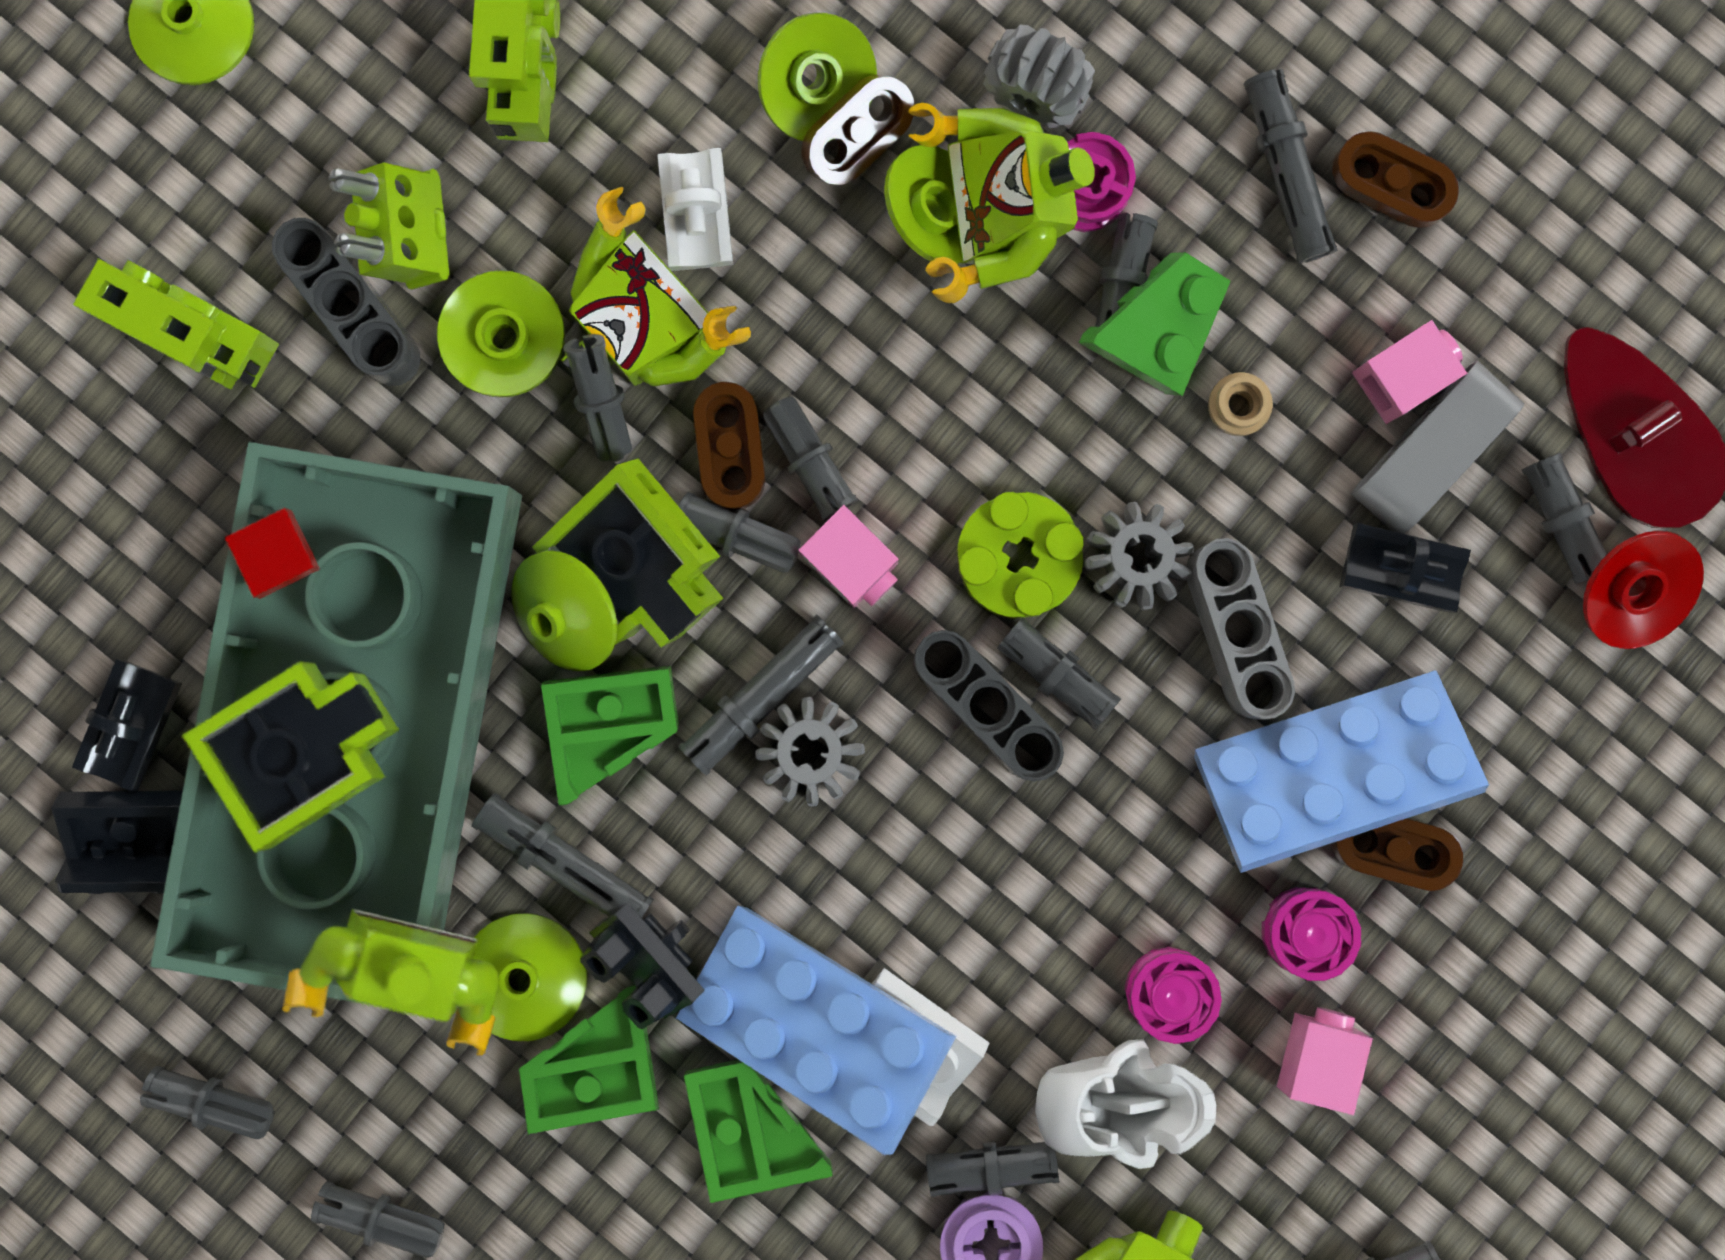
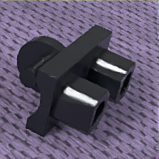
M1357 523L1352 528L1339 587L1447 613H1456L1460 601L1461 581L1471 550Z
M116 659L96 709L92 708L88 713L85 722L89 726L72 768L101 777L127 790L138 791L182 683L128 661Z
M627 902L611 916L600 921L589 932L594 939L581 956L580 963L596 980L603 983L612 979L620 970L626 974L637 988L622 1002L623 1011L638 1028L644 1029L662 1017L666 1019L692 1004L705 991L686 969L693 960L678 944L690 931L682 920L677 921L666 930L652 913L642 919Z

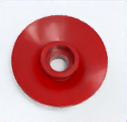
M1668 531L1641 533L1617 545L1600 561L1587 583L1583 598V614L1588 628L1605 644L1621 649L1644 647L1669 635L1687 618L1700 596L1704 580V568L1699 552L1685 538Z

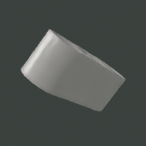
M1478 360L1465 369L1466 375L1450 384L1352 491L1351 495L1391 531L1405 534L1418 523L1524 407L1525 403Z
M1229 538L1216 539L1195 550L1188 559L1187 567L1192 571V574L1187 583L1225 698L1231 709L1241 717L1248 719L1276 718L1285 713L1291 706L1295 695V687L1253 557L1249 550L1239 541ZM1211 553L1224 555L1233 566L1232 580L1227 586L1215 585L1206 575L1205 563ZM1235 612L1246 616L1253 626L1252 639L1243 648L1235 646L1226 636L1225 625L1227 619ZM1256 673L1266 676L1273 687L1272 699L1262 709L1253 706L1246 696L1245 688L1247 681Z

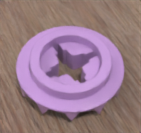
M988 1191L972 1199H963L953 1213L945 1219L940 1240L942 1260H986L983 1250L972 1248L973 1241L983 1240L985 1235L984 1229H987V1220H992L999 1239L1010 1241L1008 1247L998 1249L997 1259L995 1260H1042L1043 1239L1039 1225L1034 1215L1015 1197L989 1196Z

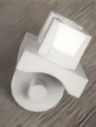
M721 148L688 154H658L669 269L671 271L733 265Z

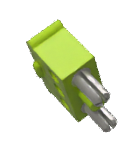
M383 162L357 172L339 168L331 171L328 180L335 182L329 183L330 188L333 191L352 195L353 203L346 207L344 219L347 225L355 227L356 235L339 234L334 245H339L335 248V251L340 256L358 259L359 275L406 283L409 290L448 279L449 265L445 214L443 212L441 180L436 169L421 172Z

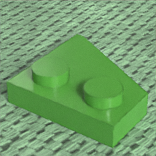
M1186 252L1170 253L1150 271V275L1144 284L1133 287L1117 302L1120 308L1100 327L1090 326L1082 334L1079 343L1167 395L1183 396L1231 281Z
M671 665L544 681L541 685L559 805H567L573 802L581 793L607 776H612L630 764L634 758L646 750L654 748L675 734L679 729Z
M636 986L625 988L618 994L617 998L589 1019L585 1018L565 1033L564 1037L548 1050H543L519 1068L528 1134L659 1110L647 1027L644 1029L638 1028L624 1013L622 1002L637 988Z
M739 1059L685 1071L684 1080L710 1203L833 1176L830 1159L763 1075Z

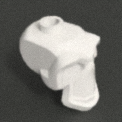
M1144 1039L1128 1040L1118 1045L1107 1056L1084 1059L1049 1069L1041 1078L1038 1087L1036 1117L1040 1133L1046 1145L1060 1154L1073 1156L1111 1155L1121 1163L1142 1169L1154 1166L1158 1157V1145L1163 1146L1171 1154H1182L1204 1138L1211 1131L1216 1121V1101L1213 1091L1206 1082L1186 1069L1174 1064H1162L1156 1067L1150 1057V1050Z

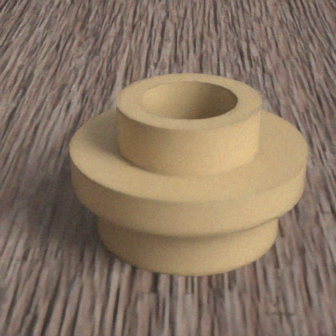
M1244 372L1232 373L1222 378L1213 387L1208 400V410L1214 424L1221 431L1233 436H1247L1261 429L1270 418L1273 407L1272 395L1267 385L1257 376ZM1241 395L1247 399L1249 403L1247 415L1237 416L1231 412L1229 408L1231 396Z

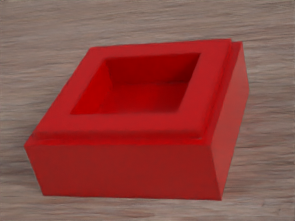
M283 508L224 537L254 598L261 599L320 570L304 534L290 509Z

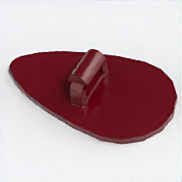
M1591 327L1580 328L1568 336L1565 343L1564 356L1567 396L1593 468L1612 502L1629 519L1650 528H1680L1703 519L1720 502L1725 490V444L1720 432L1698 404L1661 368L1638 349L1613 335Z

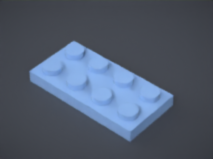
M1436 670L1197 748L1194 755L1240 873L1485 793L1489 786Z
M737 905L696 980L705 991L692 1004L681 1009L676 1019L883 1155H893L957 1037L749 908Z

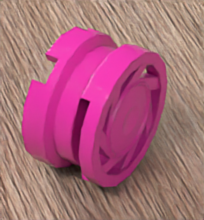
M1097 132L1076 134L1073 139L1067 142L1069 150L1078 147L1084 149L1093 161L1095 176L1089 186L1074 191L1078 221L1073 230L1080 232L1101 230L1116 221L1132 195L1136 180L1134 162L1125 146L1109 135Z
M1295 887L1280 893L1269 904L1268 913L1265 920L1262 921L1261 938L1267 954L1279 967L1307 981H1326L1341 975L1354 963L1361 947V926L1355 911L1342 898L1315 887Z
M1173 947L1153 949L1138 958L1128 972L1124 989L1128 1003L1127 1008L1143 1030L1157 1040L1173 1044L1191 1042L1207 1033L1219 1016L1222 1002L1219 981L1210 967L1188 951Z

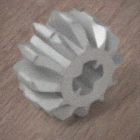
M1019 25L1016 29H1006L1001 40L996 41L988 56L989 63L984 72L986 77L983 85L989 93L994 95L996 103L1008 107L1013 112L1041 122L1048 128L1071 125L1077 113L1082 112L1090 96L1088 93L1092 87L1095 69L1090 62L1085 60V54L1081 49L1071 47L1066 43L1065 37L1058 38L1053 36L1046 28L1036 31L1029 25Z
M1129 502L1125 505V523L1117 514L1108 511L1101 517V520L1110 535L1092 531L1087 537V543L1104 551V554L1093 555L1085 559V569L1096 570L1105 568L1107 573L1106 576L1097 580L1093 587L1097 593H1101L1109 589L1114 583L1117 584L1119 588L1114 597V605L1119 608H1123L1128 604L1135 590L1139 608L1142 611L1153 608L1154 603L1153 589L1165 601H1170L1177 596L1175 587L1168 577L1179 581L1190 579L1192 571L1187 566L1175 562V558L1185 557L1194 553V545L1188 542L1174 545L1171 537L1180 533L1185 525L1182 520L1177 519L1165 529L1159 526L1164 516V507L1155 504L1147 513L1145 521L1142 519L1141 509L1137 502ZM1141 541L1147 545L1145 555L1153 559L1152 567L1150 564H1147L1137 572L1131 568L1133 558L1129 554L1124 553L1125 546L1131 549Z
M804 697L801 704L804 720L797 722L792 710L786 704L777 708L778 714L788 728L783 732L772 724L764 723L760 732L766 737L779 741L778 747L760 748L755 753L758 760L764 761L778 758L780 766L768 771L763 776V780L767 785L776 782L786 774L791 780L784 788L781 797L783 800L790 802L796 795L799 784H807L806 801L807 805L811 807L817 806L819 803L817 783L824 782L829 794L834 799L843 796L841 786L832 775L835 771H838L848 779L857 780L860 771L854 766L841 762L842 755L858 756L864 754L865 746L862 743L842 745L840 737L853 732L858 727L854 719L845 721L836 730L829 726L838 713V704L829 702L825 707L821 721L814 720L815 704L813 698ZM806 734L812 741L821 737L826 741L829 752L821 753L822 757L827 758L826 763L822 767L815 769L809 762L801 766L795 762L793 751L800 750V747L794 745V743L801 735Z

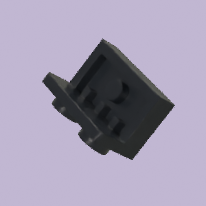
M183 790L59 792L51 807L66 857L55 878L58 892L88 894L164 893Z

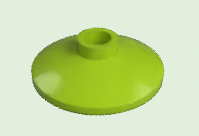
M132 0L128 15V31L135 52L142 62L155 74L177 84L201 85L222 78L242 61L253 38L254 14L250 0ZM189 6L192 7V15L189 20L184 23H175V17L182 9Z
M820 12L798 16L784 24L772 36L764 49L758 69V91L762 106L769 119L779 130L794 139L803 141L811 126L860 80L871 75H877L875 56L865 35L850 21L837 15ZM814 64L817 71L816 79L811 85L805 87L802 83L803 72L808 65Z
M922 145L905 150L891 163L884 183L886 207L895 229L911 249L929 261L940 257H947L958 265L966 264L962 262L948 151L936 146L925 147Z
M512 271L485 272L462 283L444 304L437 327L438 348L443 362L450 373L470 390L485 396L499 398L524 394L544 382L557 366L565 341L563 317L554 298L534 279ZM502 329H513L516 333L515 343L507 349L497 348L495 345L497 333Z
M541 551L525 559L514 574L511 596L516 619L528 641L548 661L567 670L588 671L603 663L611 655L615 647L618 628L613 603L602 582L580 560L560 551Z
M517 913L491 922L476 934L474 938L478 939L473 959L491 964L497 971L499 978L492 1015L495 1016L492 1034L511 1041H533L555 1033L571 1020L579 1009L585 995L587 969L580 963V958L583 955L580 945L564 926L542 915ZM513 969H523L530 976L528 990L520 992L510 986L509 974Z

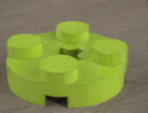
M1004 492L982 504L965 523L956 549L959 574L969 596L988 612L1008 619L1037 617L1059 606L1076 587L1084 563L1082 550L1084 546L1083 536L1075 526L1071 516L1053 500L1030 492ZM1022 539H1025L1033 545L1030 553L1033 557L1037 558L1036 565L1033 569L1023 566L1017 573L1012 572L1007 568L1010 558L1002 552L1003 547L1007 542L1017 545Z

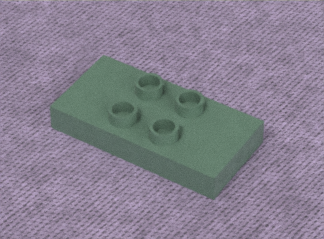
M248 442L231 534L283 508L290 509L304 534L320 570L261 599L254 598L230 548H228L195 727L298 662H308L317 665L329 686L349 673L365 674L399 731L369 749L385 775L383 779L272 849L259 852L253 851L191 750L150 967L286 990L289 972L301 968L317 937L330 927L347 928L352 909L444 931L522 495L506 485ZM333 979L328 986L327 998L355 1002L347 998L339 984Z

